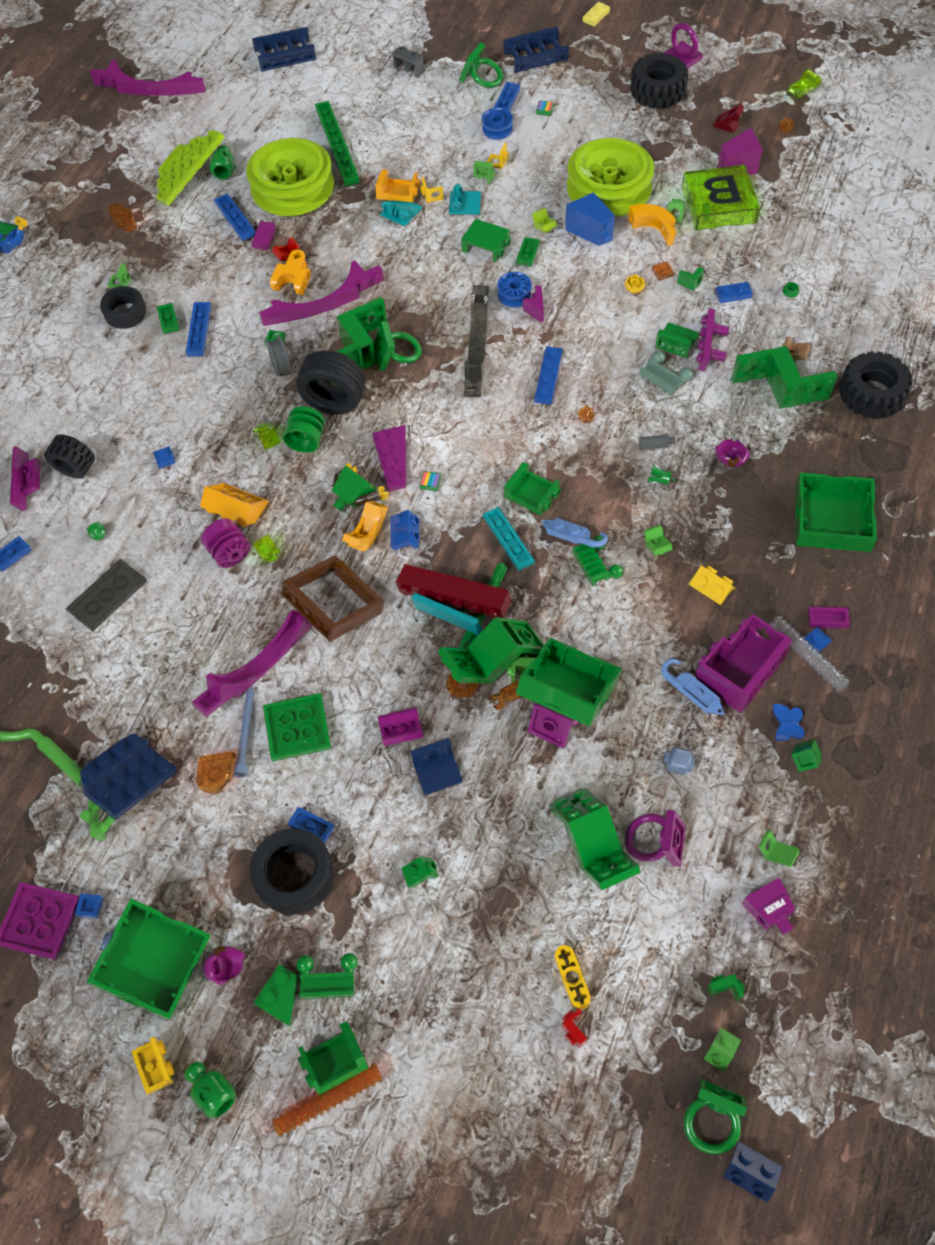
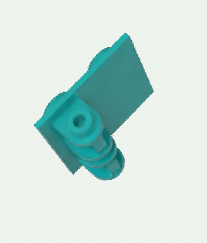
M456 184L453 187V191H450L449 214L480 215L481 191H462V186Z
M383 201L381 205L383 211L379 215L405 227L423 207L413 202Z

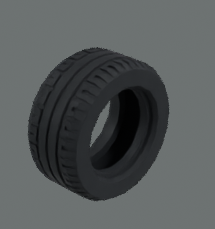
M328 350L309 354L304 359L296 379L298 393L308 405L321 412L336 415L348 413L358 406L366 384L365 375L354 360L339 352ZM324 380L331 381V382H333V383H336V384L339 385V386H335V385L329 384V383L325 382Z
M286 828L285 830L276 831L271 836H267L253 853L254 855L250 862L251 883L263 903L276 912L287 915L308 912L310 909L312 910L314 907H317L331 890L332 882L334 881L332 858L324 842L308 830ZM301 852L312 857L315 863L313 875L309 882L300 889L284 891L271 884L272 867L283 855Z

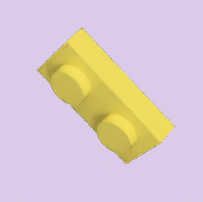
M600 2L596 3L583 16V22L595 27L610 12V6Z

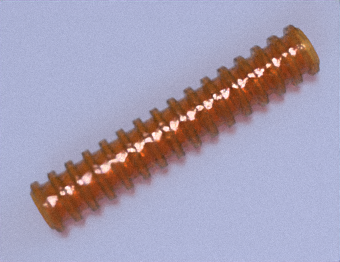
M372 1063L370 1068L321 1095H313L311 1100H305L306 1103L300 1102L298 1107L293 1106V1110H286L284 1115L280 1113L278 1118L273 1117L272 1124L277 1135L282 1138L284 1133L289 1134L291 1129L297 1130V1126H304L303 1123H309L311 1118L315 1120L317 1115H324V1111L329 1112L330 1108H337V1104L342 1105L344 1100L349 1101L350 1097L353 1096L355 1098L357 1093L362 1094V1090L366 1089L367 1091L370 1086L375 1087V1083H382V1077L376 1064Z

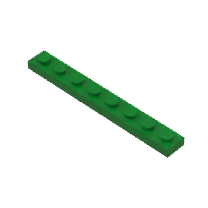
M329 101L316 103V112L344 185L360 183L356 168Z

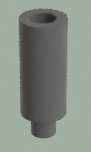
M668 435L639 437L640 450L668 448L669 444H675V437H668Z

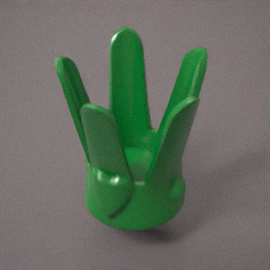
M653 464L654 467H651L652 471L650 474L654 477H648L647 482L663 483L668 486L669 481H675V479L671 478L672 472L664 471Z

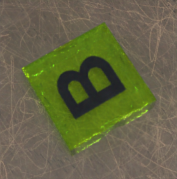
M745 165L683 173L681 187L686 203L690 208V216L695 231L758 222L760 206Z

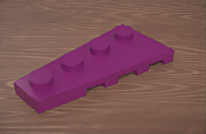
M406 425L373 432V441L388 491L406 488Z

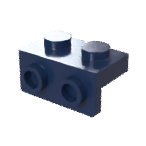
M738 1141L723 1177L734 1185L750 1192L755 1197L768 1202L776 1190L783 1167Z

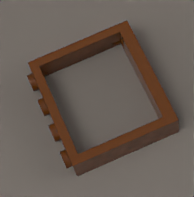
M336 555L282 582L281 595L329 642L382 613L384 600L381 596L377 595L368 584L362 581ZM330 572H333L367 604L335 623L299 589Z

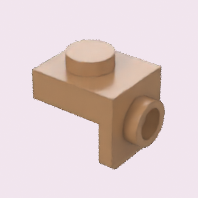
M786 337L785 342L782 344V347L787 346L793 360H806L811 349L810 343H793L791 337Z

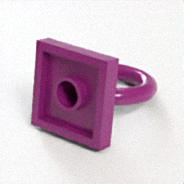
M685 23L676 24L671 32L673 47L664 53L680 58V61H683L688 69L703 59V53L698 51V39L694 30ZM683 29L689 34L692 46L684 41L678 43V30Z
M535 703L528 733L564 749L571 727L579 722Z
M667 810L666 818L652 813L641 815L634 819L626 830V848L630 855L637 860L653 862L666 856L672 866L681 867L686 826L674 810ZM647 822H655L663 827L660 832L661 848L653 853H642L636 849L633 843L636 829Z

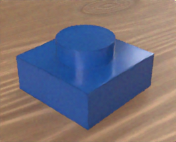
M170 446L153 452L159 469L176 463Z
M817 627L805 636L802 642L817 655L832 640Z
M80 894L75 915L77 917L99 919L104 898L101 895Z

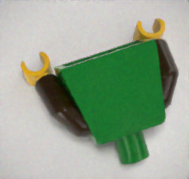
M347 463L341 471L334 475L332 491L339 498L333 506L341 512L347 504L356 509L369 501L377 499L386 500L389 492L383 493L385 490L384 486H380L378 491H376L372 484L357 474V466L352 468V465Z

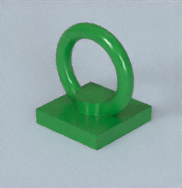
M482 42L479 43L467 58L459 80L464 83L471 74L473 80L480 86L494 88L502 82L503 72L495 61L489 58H480L485 48ZM481 64H487L494 68L497 73L495 81H484L477 75L476 72Z
M381 321L373 343L378 369L385 371L390 357L401 363L417 361L422 353L419 342L413 336L404 332L391 333L388 322ZM400 338L410 342L415 348L414 355L401 356L395 353L393 339Z
M700 1078L697 1086L698 1098L688 1106L684 1115V1131L690 1143L698 1150L712 1155L722 1154L729 1151L740 1137L741 1120L739 1115L745 1116L747 1110L746 1099L744 1096ZM707 1105L718 1113L729 1115L731 1132L722 1143L708 1144L696 1135L693 1128V1119L701 1107Z

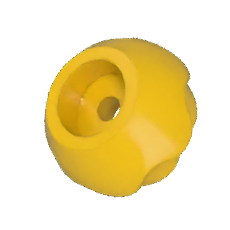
M636 274L627 277L625 281V288L633 294L641 292L645 287L643 277Z

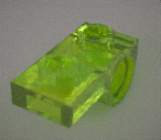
M807 69L799 81L789 86L788 91L797 98H801L820 86L821 76Z

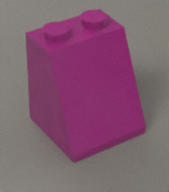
M752 128L721 145V150L718 154L719 162L716 166L717 175H733L734 178L757 174L762 147Z

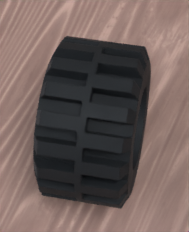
M57 434L44 452L46 461L54 469L75 479L84 478L95 461V455L84 443L64 434Z

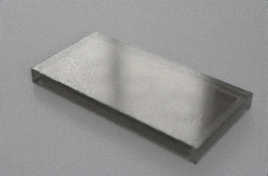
M119 559L65 609L93 632L142 587L147 580L130 565Z

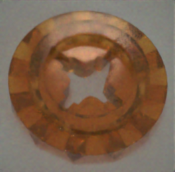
M451 674L446 680L447 691H449L451 696L458 697L459 699L468 698L471 694L475 693L477 683H465L466 687L458 688V683Z

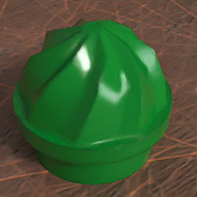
M94 522L87 527L88 536L93 540H102L106 535L105 526L99 522Z

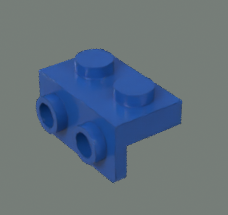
M410 510L391 516L390 547L393 550L408 545L414 549L419 548L420 521Z

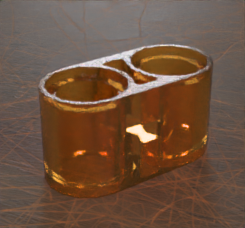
M117 203L109 206V214L116 226L127 232L134 231L137 228L131 210Z

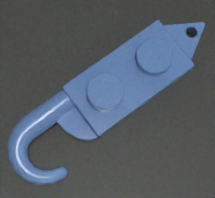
M559 518L542 520V525L547 530V534L575 544L580 543L598 548L604 546L608 541L607 535L603 532H600L603 539L595 541L590 539V531L586 527Z
M672 658L664 662L661 672L669 683L708 715L709 713L725 715L720 703L721 698L690 673H682L674 677L668 671L670 664L677 663L680 665V660Z

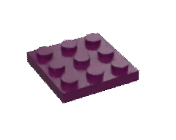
M20 882L0 928V947L57 961L75 916L79 896Z

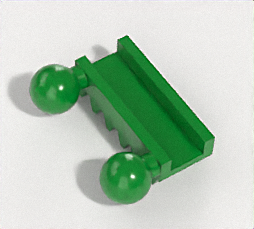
M595 536L592 540L599 541L603 537ZM583 544L572 548L573 555L592 587L596 585V582L603 579L605 581L609 580V578L619 579L623 575V568L618 564H613L609 570H606L605 564H602V559L599 558L598 552H595V550L604 549L606 544L598 548Z
M346 953L342 956L340 964L345 972L310 974L314 967L312 957L308 955L299 957L296 966L301 972L300 999L316 1000L317 998L354 997V969L358 965L356 955Z

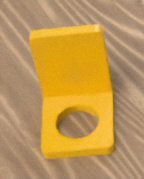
M504 143L501 148L500 156L490 154L487 162H491L493 159L499 160L498 163H493V167L502 169L509 158L507 143Z
M421 177L422 186H420L421 195H424L426 203L443 200V187L427 189L424 177ZM435 191H438L440 193L437 197L431 196V194Z

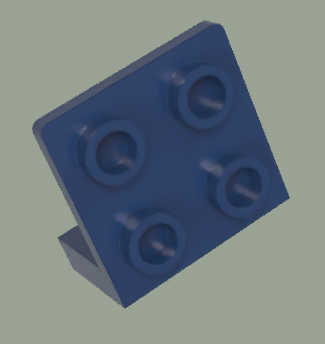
M449 738L410 751L411 759L425 796L463 782L452 753V745Z

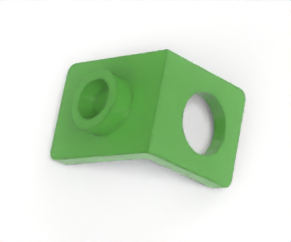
M672 199V201L668 202L667 211L671 212L672 209L676 208L680 212L679 216L675 218L676 222H682L684 203L681 202L682 199Z
M124 263L121 264L117 275H112L107 284L109 288L128 285L130 274ZM117 279L119 280V283H120V284H118V285L113 284V282H114L115 280H117Z
M769 830L766 831L759 844V849L766 860L787 867H792L800 852L796 847L777 842ZM769 839V846L766 849V842Z

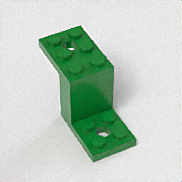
M382 297L336 316L340 339L345 347L335 352L348 356L362 370L376 364L373 340L368 333L378 329L381 321L387 322L385 302Z
M787 346L737 355L731 380L735 384L766 377L781 409L830 399L837 374L835 371L801 377Z
M495 617L466 649L441 647L438 654L457 682L492 684L522 653L539 655L544 643L527 621Z
M577 789L573 791V794L566 797H558L553 803L549 804L551 812L565 825L580 869L601 891L641 873L639 865L623 852L607 805L588 789Z

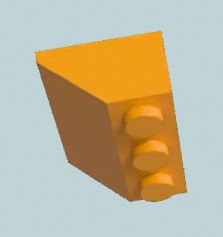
M222 482L204 486L200 507L206 509L208 513L219 514L221 518H229L236 521L238 525L246 527L257 521L268 505L269 500Z

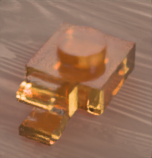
M514 681L500 689L499 693L489 697L492 702L497 699L499 700L498 704L493 706L495 710H501L506 701H515L521 697L516 694L519 682Z

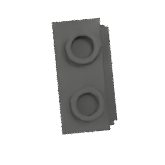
M400 46L392 53L394 69H397L404 63L406 64L405 72L407 73L415 68L416 78L425 71L423 56L418 54L417 51H410L406 47Z

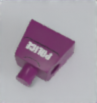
M780 878L744 898L742 905L765 930H769L776 925L784 936L794 929L787 918L792 916L795 908Z

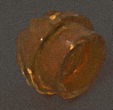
M786 117L779 122L778 126L781 132L786 134L792 132L795 123L791 118Z
M585 405L577 412L578 419L583 423L592 422L595 416L593 408H590L588 405Z

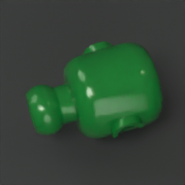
M218 146L217 150L210 157V172L219 180L230 178L236 169L234 165L235 157L228 146Z
M196 1061L188 1066L184 1076L188 1082L193 1083L190 1098L198 1106V1110L211 1119L222 1116L235 1102L236 1092L234 1087L221 1072L216 1070L206 1072L205 1066L201 1062Z

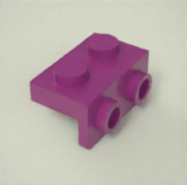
M417 708L378 716L384 746L423 737Z

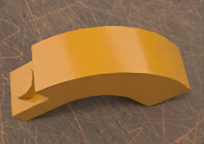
M653 204L629 206L628 220L633 229L653 227L661 232L667 246L674 243L676 219L669 211Z
M374 501L366 502L357 527L352 532L345 533L342 541L347 542V546L363 552L368 550L383 526L388 506Z

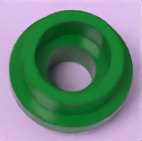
M788 282L783 287L782 292L786 297H796L799 294V286L795 282Z

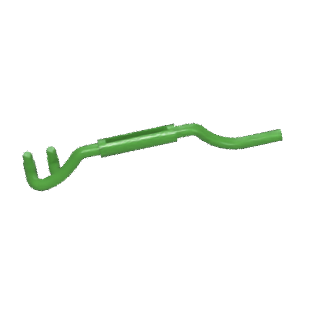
M30 728L14 732L0 731V741H20L29 738L37 743V748L81 787L80 771L82 768L48 736L44 737L39 731ZM89 800L88 809L80 814V818L89 824L91 829L90 835L97 841L102 842L107 837L106 832L116 820L109 815L100 823L98 811L101 808Z

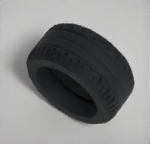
M118 286L112 288L104 294L100 301V309L105 321L118 329L131 328L139 324L146 314V305L143 297L133 287ZM122 304H133L126 310L113 311Z

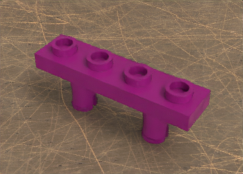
M709 308L701 319L703 327H701L699 337L702 338L698 344L700 352L696 359L698 370L705 371L710 359L724 362L727 354L726 351H720L711 347L713 334L726 337L729 332V326L715 323V309Z

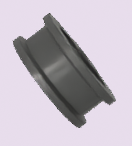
M277 336V340L270 342L268 339L265 340L276 376H280V373L285 371L291 373L290 361L281 336Z

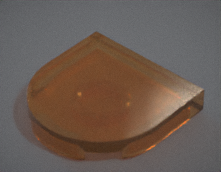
M231 751L199 756L196 783L199 789L210 795L221 793L227 783L232 781L236 753Z

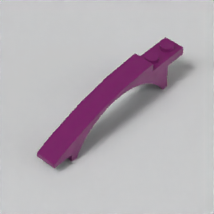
M112 60L105 71L98 69L90 71L94 85L117 88L118 93L171 96L204 93L206 91L203 78L193 77L192 72H186L178 77L163 81H142L123 73L118 67L116 60Z
M354 260L351 262L350 272L344 283L324 298L306 303H287L275 299L270 301L272 306L259 312L262 325H274L308 318L359 299L360 292L384 281L382 268L378 265L364 271Z
M292 609L276 636L254 659L232 672L225 674L209 673L206 675L207 690L192 701L193 706L205 717H208L233 696L238 698L286 655L312 625L298 611Z

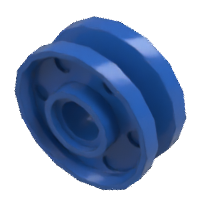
M494 107L484 112L482 115V132L486 137L493 140H501L511 135L513 131V115L509 110Z
M508 272L502 275L498 280L499 301L511 308L523 306V299L531 298L532 285L530 278L521 272Z

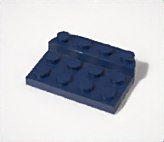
M130 734L84 766L80 771L82 792L89 800L117 820L177 773V767L150 748L148 740L139 737L137 734Z

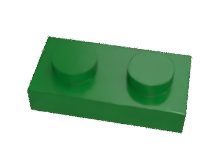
M524 237L516 264L532 267L540 245L539 239Z
M173 303L156 306L163 334L179 331Z

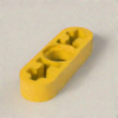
M561 945L556 949L554 956L571 1006L576 1010L578 1008L584 1010L590 1003L588 988L573 949L570 946ZM562 951L565 954H570L568 956L569 967L565 970H562V968L566 967L564 959H559ZM568 972L577 973L579 979L576 983H569L566 980ZM580 985L583 988H579V993L581 997H586L583 1002L584 1004L581 1005L579 1001H574L577 997L575 988Z

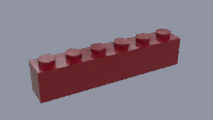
M404 564L396 580L398 590L403 595L413 596L414 593H417L438 603L450 605L456 609L469 610L474 614L481 613L490 618H504L511 603L509 590Z

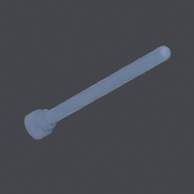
M252 688L246 691L237 761L234 762L231 769V775L237 778H244L248 773L245 757L254 699V690Z

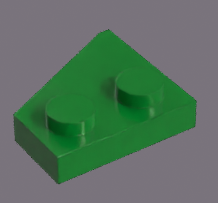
M278 965L254 1001V1004L290 1027L292 1025L291 1018L295 1004L298 976L283 966Z

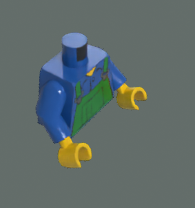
M17 216L15 218V224L17 225L0 221V252L8 254L15 247L21 245L24 239L23 228L28 225L27 220Z

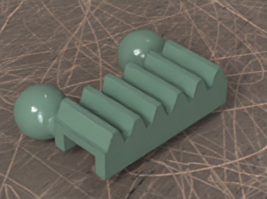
M658 350L652 354V359L649 360L648 365L640 368L641 378L646 377L647 382L651 381L652 385L657 384L658 389L662 387L663 392L668 391L670 396L683 385L684 381H689L692 378L693 372L690 368L685 367L680 370L678 376L661 365L665 360V354Z

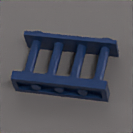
M557 26L503 40L504 55L512 54L514 57V73L569 60V46L561 47L558 43L559 29ZM552 44L555 49L547 50L545 46ZM539 47L541 52L534 54L532 49ZM526 51L528 55L520 57L518 52Z
M302 27L252 38L254 51L261 54L258 56L261 72L316 60L314 45L307 44V41H309L308 28ZM301 43L302 46L294 48L293 44ZM288 46V49L280 51L279 47ZM274 49L275 52L266 54L265 50Z

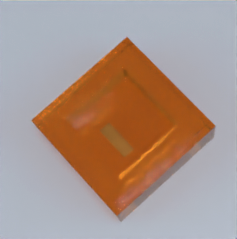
M667 261L652 266V271L658 281L673 277L674 275Z

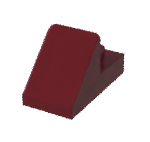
M740 103L717 116L713 124L714 128L734 133L739 126L737 120L742 116L743 105Z

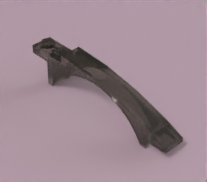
M473 285L471 292L469 349L467 361L464 362V397H481L486 350L489 286Z

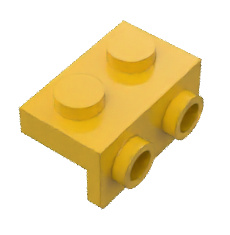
M701 565L689 585L719 605H722L731 590L734 591L736 588L732 585L733 581L726 576L720 578L716 575L718 571L709 565L707 568Z
M153 1036L150 1038V1042L131 1051L147 1095L174 1083L172 1075L175 1072L171 1062H166L164 1054L167 1053V1050L162 1040L159 1041Z

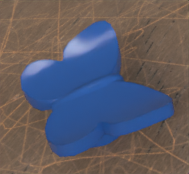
M774 704L773 713L779 721L775 740L786 741L791 737L802 739L805 733L804 729L799 725L803 716L802 710L796 707L789 710L784 705Z

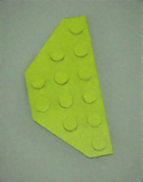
M210 130L208 135L204 137L199 135L191 139L190 143L186 145H177L158 168L160 178L157 179L159 193L156 194V199L167 206L173 203L176 196L192 180L194 174L221 144L225 136L219 131Z

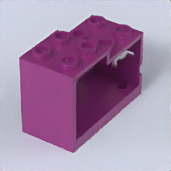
M754 614L748 620L746 618L743 619L737 633L733 632L728 639L722 637L719 642L715 641L709 650L711 652L707 656L703 655L698 662L700 666L695 672L697 680L740 713L745 710L786 658L793 641L780 631L774 630L771 625ZM766 628V633L770 639L760 636L756 629Z

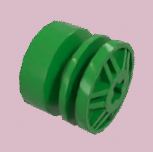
M294 407L290 410L287 425L282 437L283 442L289 448L298 452H314L318 449L325 424L324 417L320 412L310 407Z

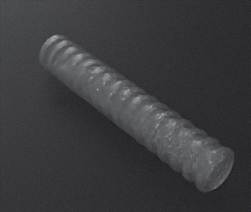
M782 616L774 618L769 625L777 632L780 631L793 640L791 650H795L796 654H800L799 657L801 659L804 658V662L809 663V667H813L814 671H818L817 674L819 676L822 675L823 680L826 679L828 684L831 683V687L836 688L837 693L842 692L850 684V679H846V675L841 674L840 670H836V666H832L830 661L827 662V658H823L822 653H818L817 649H813L814 646L809 645L808 640L805 641L803 636L800 637V633H796L795 628H791V625L787 624L786 620H782Z

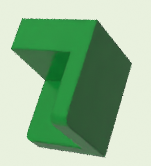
M698 267L693 274L680 270L677 283L695 291L703 280L704 269Z
M815 739L796 744L791 753L799 772L819 767L822 760V754Z

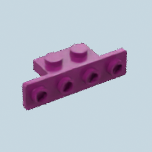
M17 446L12 448L10 504L24 511L26 510L27 496L40 489L41 461L37 458L28 461V453Z

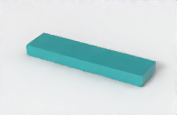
M499 507L483 513V519L518 571L535 563V560Z
M414 593L411 598L416 609L479 635L482 631L479 620L417 593Z

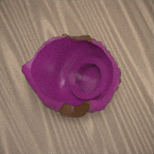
M726 439L715 447L717 458L728 467H739L750 456L748 448L739 439L736 441Z
M230 946L214 948V951L206 957L204 962L205 977L219 985L235 979L242 970L245 953Z

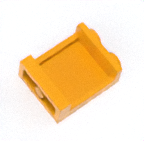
M382 169L375 185L376 199L413 202L421 185L418 173H414L412 180L388 178L387 169Z

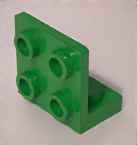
M668 322L664 330L659 329L655 348L687 358L698 338L699 332Z

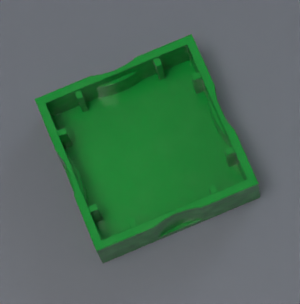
M800 472L795 485V546L871 552L877 541L876 517L874 514V478L834 477L826 474Z
M550 638L540 650L538 657L531 661L522 672L516 694L587 726H591L616 688L622 668Z
M130 898L115 927L109 944L102 951L87 980V985L169 1021L211 935L184 922L170 919L160 911Z

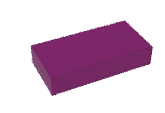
M260 221L251 243L252 248L268 250L276 229L275 223Z
M808 608L810 628H849L850 626L848 608Z

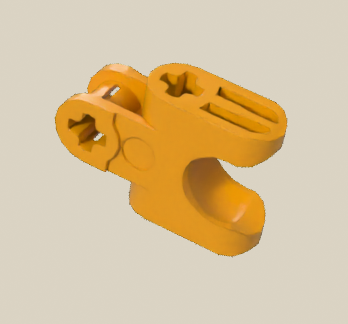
M302 250L292 251L286 264H277L270 279L272 290L280 291L283 285L293 283L296 295L304 294L311 277V270L307 268L306 256Z

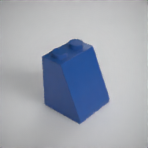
M593 192L566 205L565 229L574 235L601 246L613 240L615 215Z

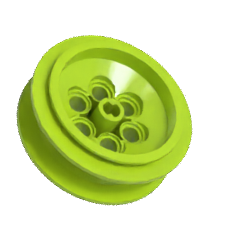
M285 138L272 141L259 148L247 163L246 175L250 183L252 199L261 209L274 215L297 216L309 213L322 206L329 199L334 189V178L331 172L329 154L322 146L307 139Z
M620 138L595 139L578 147L569 158L567 192L572 202L594 192L615 217L627 215L629 213V206L645 204L650 198L654 162L650 154L634 142Z

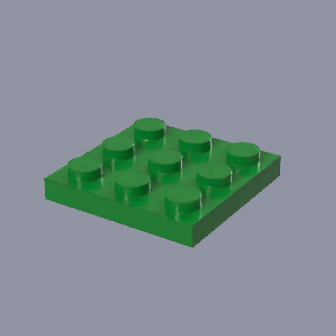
M321 693L263 705L272 762L332 749Z

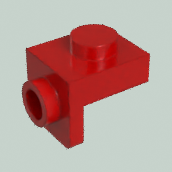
M289 238L287 245L273 246L272 252L280 261H287L290 253L294 250H299L300 246L293 238Z
M578 1008L575 1012L570 1010L562 1018L564 1022L561 1028L566 1032L564 1036L572 1046L577 1045L580 1049L586 1044L587 1038L574 1024L582 1014V1011Z

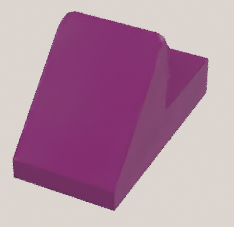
M535 286V293H532V298L523 299V311L539 322H544L542 286Z

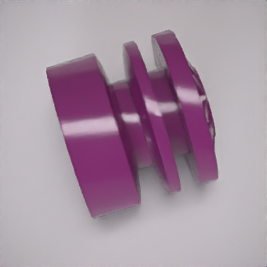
M229 518L219 519L211 523L201 535L202 545L211 554L217 565L222 568L237 565L250 552V542L240 532L234 521Z

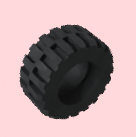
M653 53L652 55H645L632 68L631 94L638 103H641L643 106H649L652 109L653 107L661 109L663 107L669 108L671 105L674 106L685 96L688 69L685 63L680 61V58L673 57L671 54Z
M874 351L867 352V354L862 353L851 359L850 363L847 364L839 385V394L843 403H846V407L849 410H854L855 414H861L864 418H887L889 415L892 416L901 410L906 402L913 383L910 370H908L905 363L902 364V361L898 357L894 358L892 354L888 353L887 355L880 351L874 353ZM863 381H876L883 384L887 389H874Z

